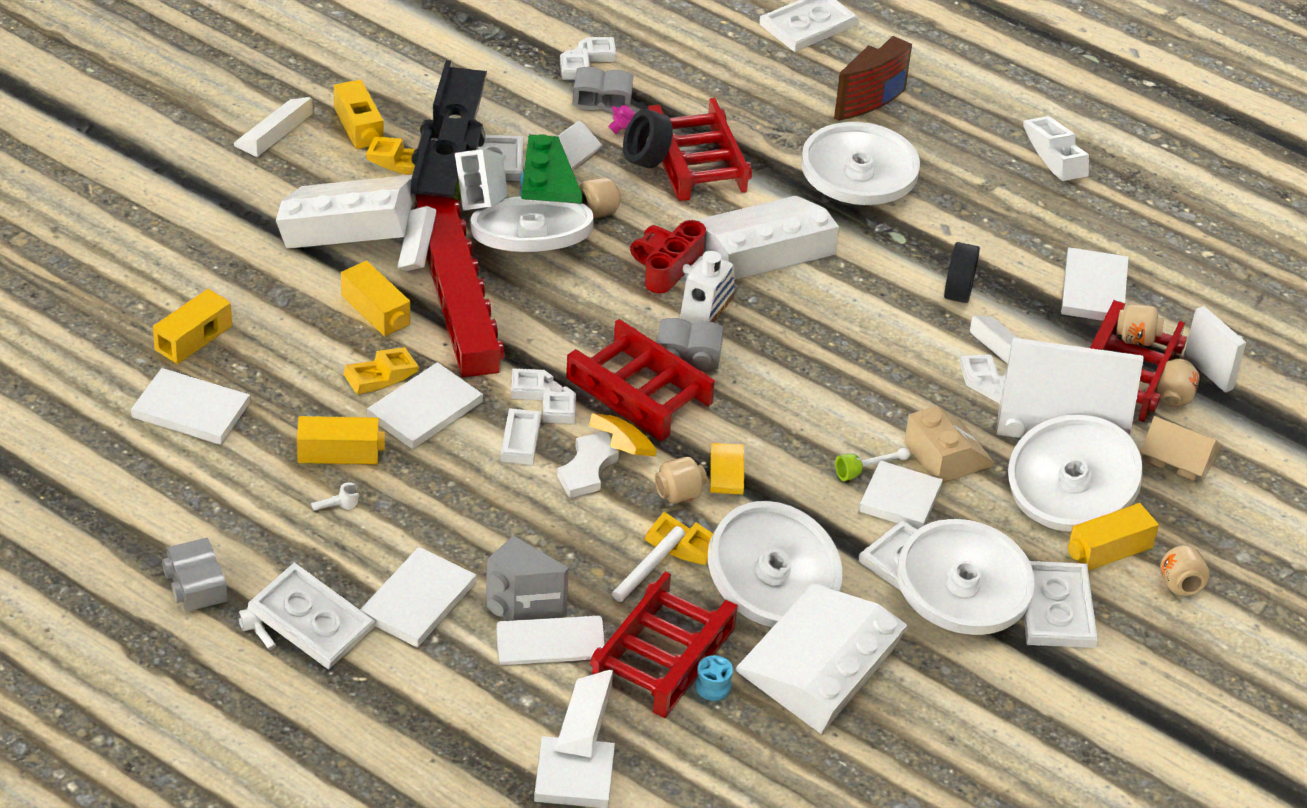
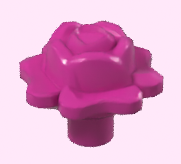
M622 105L619 108L612 106L614 121L608 127L617 134L621 129L626 130L628 123L636 113L626 105Z

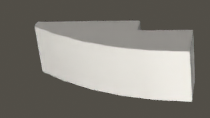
M1050 116L1023 121V127L1036 152L1045 165L1061 181L1089 176V154L1075 145V133Z

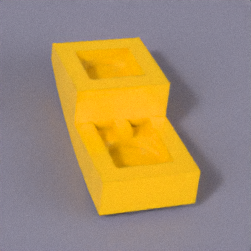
M375 136L366 152V159L391 171L413 175L415 165L412 163L411 158L416 149L404 148L403 139Z
M403 347L377 351L374 361L345 365L343 375L358 395L377 391L401 382L417 373L419 366L407 349Z
M592 413L589 426L612 433L610 447L634 455L656 456L657 450L654 445L632 424L612 415Z
M711 442L710 493L743 495L744 444Z
M663 512L647 531L644 540L656 547L675 526H679L685 531L686 535L669 554L685 561L706 565L708 563L709 543L713 533L697 522L691 528H688L666 512Z

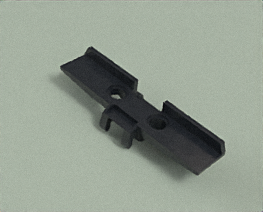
M452 60L445 61L433 102V120L428 119L421 123V137L418 148L412 154L411 161L415 168L411 179V194L454 198L459 182L455 153L479 150L478 147H482L485 142L486 135L483 124L478 122L476 117L487 71L452 67ZM451 115H458V116H461V117H460V118H450L449 116H451Z

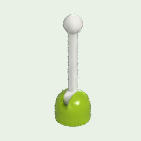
M903 447L898 452L860 460L856 454L838 455L835 460V469L842 481L852 480L862 473L864 466L877 464L879 461L907 460L910 457V451Z

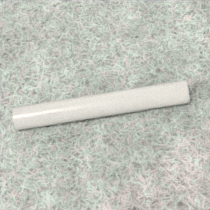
M675 526L612 592L613 598L618 602H623L686 535L685 531L681 527Z

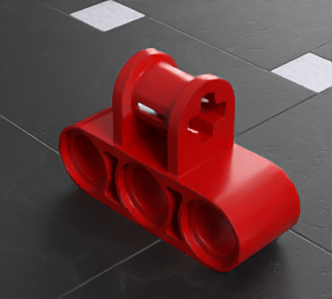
M687 220L682 222L673 232L656 225H651L644 231V236L641 239H636L631 243L630 252L634 259L646 265L645 287L647 290L653 293L669 291L685 275L682 271L685 264L691 266L700 256H703L706 227L703 223L696 220Z

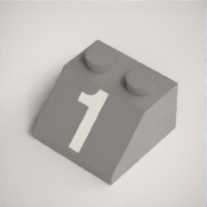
M512 536L487 559L486 608L508 621L564 618L567 615L569 567L517 537Z

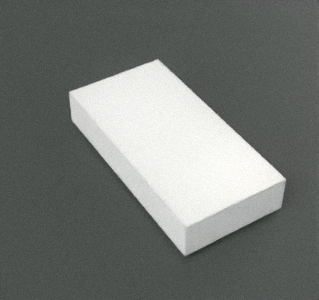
M425 206L410 210L397 268L410 271L424 267L436 209Z
M509 408L500 462L525 465L534 464L541 423L540 411Z

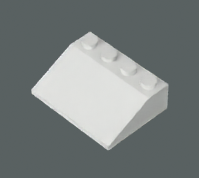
M412 175L299 187L281 201L276 218L286 249L404 237L414 194H411Z
M798 196L696 220L703 223L706 227L704 251H716L721 255L722 260L732 263L734 265V280L832 256L836 253L839 226L826 208Z
M1013 338L999 405L997 435L1022 438L1029 430L1044 421L1059 416L1079 414L1095 416L1110 421L1130 436L1143 356Z
M813 583L742 660L735 671L822 734L896 648L907 624L880 604Z

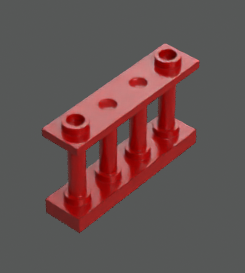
M716 98L709 99V110L706 114L670 118L673 129L710 125L712 130L711 132L681 136L673 133L670 149L662 161V165L678 201L690 200L691 188L695 187V184L735 179L741 193L747 192L748 180L752 179V168L750 163L745 161L726 121L725 110L723 108L720 109ZM660 105L648 106L649 110L664 114ZM717 142L720 147L719 150L685 154L684 151L679 149L680 147ZM727 161L729 168L693 172L692 169L689 170L688 165Z
M1113 300L1090 348L1143 356V361L1158 365L1155 373L1144 369L1141 371L1140 382L1149 384L1146 392L1138 390L1136 403L1142 404L1138 421L1145 422L1149 411L1155 412L1161 394L1156 392L1166 363L1172 361L1176 353L1182 354L1187 341V336L1182 335L1185 322H1178L1173 335L1162 332V337L1155 336V343L1167 346L1164 354L1138 345L1127 344L1119 340L1116 335L1120 310H1124L1126 303Z
M621 319L615 321L614 342L596 355L588 357L577 349L567 355L566 379L661 442L670 436L672 414L695 398L708 407L713 404L714 379ZM622 351L634 358L633 361L616 373L602 366ZM645 367L659 374L639 389L626 382ZM669 382L682 389L680 393L663 405L650 398V396Z
M666 571L657 582L652 581L649 584L643 599L603 648L598 647L594 651L590 660L592 675L606 670H613L614 674L651 691V695L654 697L653 713L663 718L668 716L698 677L697 669L699 662L705 657L714 656L734 631L738 605L725 600L717 611L712 610L710 612L669 593L671 574ZM664 605L705 626L700 633L695 632L692 634L655 616V614ZM647 627L687 646V649L682 655L677 654L674 656L637 638V636ZM629 649L668 668L669 672L664 678L659 677L657 679L619 659Z

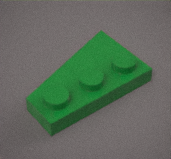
M529 134L521 199L582 204V192L558 136Z

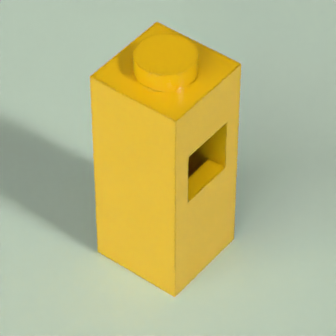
M360 79L333 85L334 109L355 149L369 147L375 136L384 137L383 118L363 81Z
M367 260L341 272V296L384 337L410 325V300Z
M209 288L153 325L155 350L174 363L179 364L232 327L231 302Z
M298 417V463L378 464V451H385V431H379V418Z
M1137 503L1074 525L1068 543V550L1071 557L1078 561V563L1087 564L1089 571L1153 548L1159 524L1141 503Z

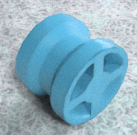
M714 655L703 658L699 662L697 669L696 690L706 700L720 701L730 694L733 666L729 660L721 656Z

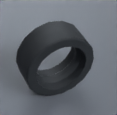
M649 109L638 111L628 123L624 133L623 153L626 160L646 168H655L662 163L668 154L673 137V127L670 118Z
M961 242L955 243L946 279L945 299L963 303L969 302L979 259V246Z

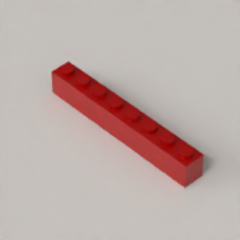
M414 194V209L425 206L436 209L426 258L461 378L499 373V362L504 359V346L502 340L497 341L496 339L498 338L497 323L495 319H490V300L484 299L485 286L483 278L478 279V262L476 258H471L473 255L472 243L470 238H465L467 235L465 220L459 219L461 215L459 201L453 198Z

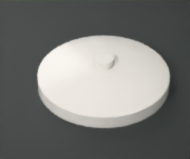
M843 122L821 128L807 139L803 147L801 167L810 184L833 199L858 205H878L902 198L914 188L919 176L920 159L916 149L907 139L888 128L864 122Z
M521 196L505 198L492 207L479 208L471 217V233L477 241L492 248L517 252H538L568 247L586 239L594 229L593 213L583 203L521 199Z
M1079 414L1055 417L1029 430L1015 446L1008 467L1011 493L1020 509L1032 520L1043 526L1072 532L1074 525L1131 506L1139 494L1143 476L1139 450L1132 438L1123 429L1105 419Z
M756 501L741 505L722 519L711 537L708 548V565L715 586L725 600L738 605L737 611L754 622L773 627L813 583L840 591L842 564L834 542L819 523L806 513L792 506L772 501Z
M946 519L922 526L908 537L901 549L897 563V581L903 596L910 606L929 622L956 633L985 635L999 632L1012 626L1025 614L1034 593L1035 577L1033 568L1023 550L1011 538L999 530L971 520Z

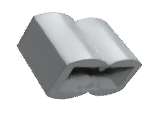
M595 67L577 68L572 105L583 110H597L601 108L613 113L612 106L619 108L622 105L630 107L634 75L623 70H609L605 72Z
M679 318L662 319L656 343L698 370H715L719 367L723 342V326L707 321L691 323Z
M208 538L166 547L167 558L162 559L164 573L167 580L173 578L174 582L171 583L175 602H182L186 612L228 602L226 581Z

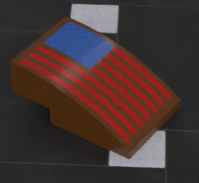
M892 36L879 49L868 45L840 72L834 119L840 121L864 115L888 104L904 92L908 78L912 43Z

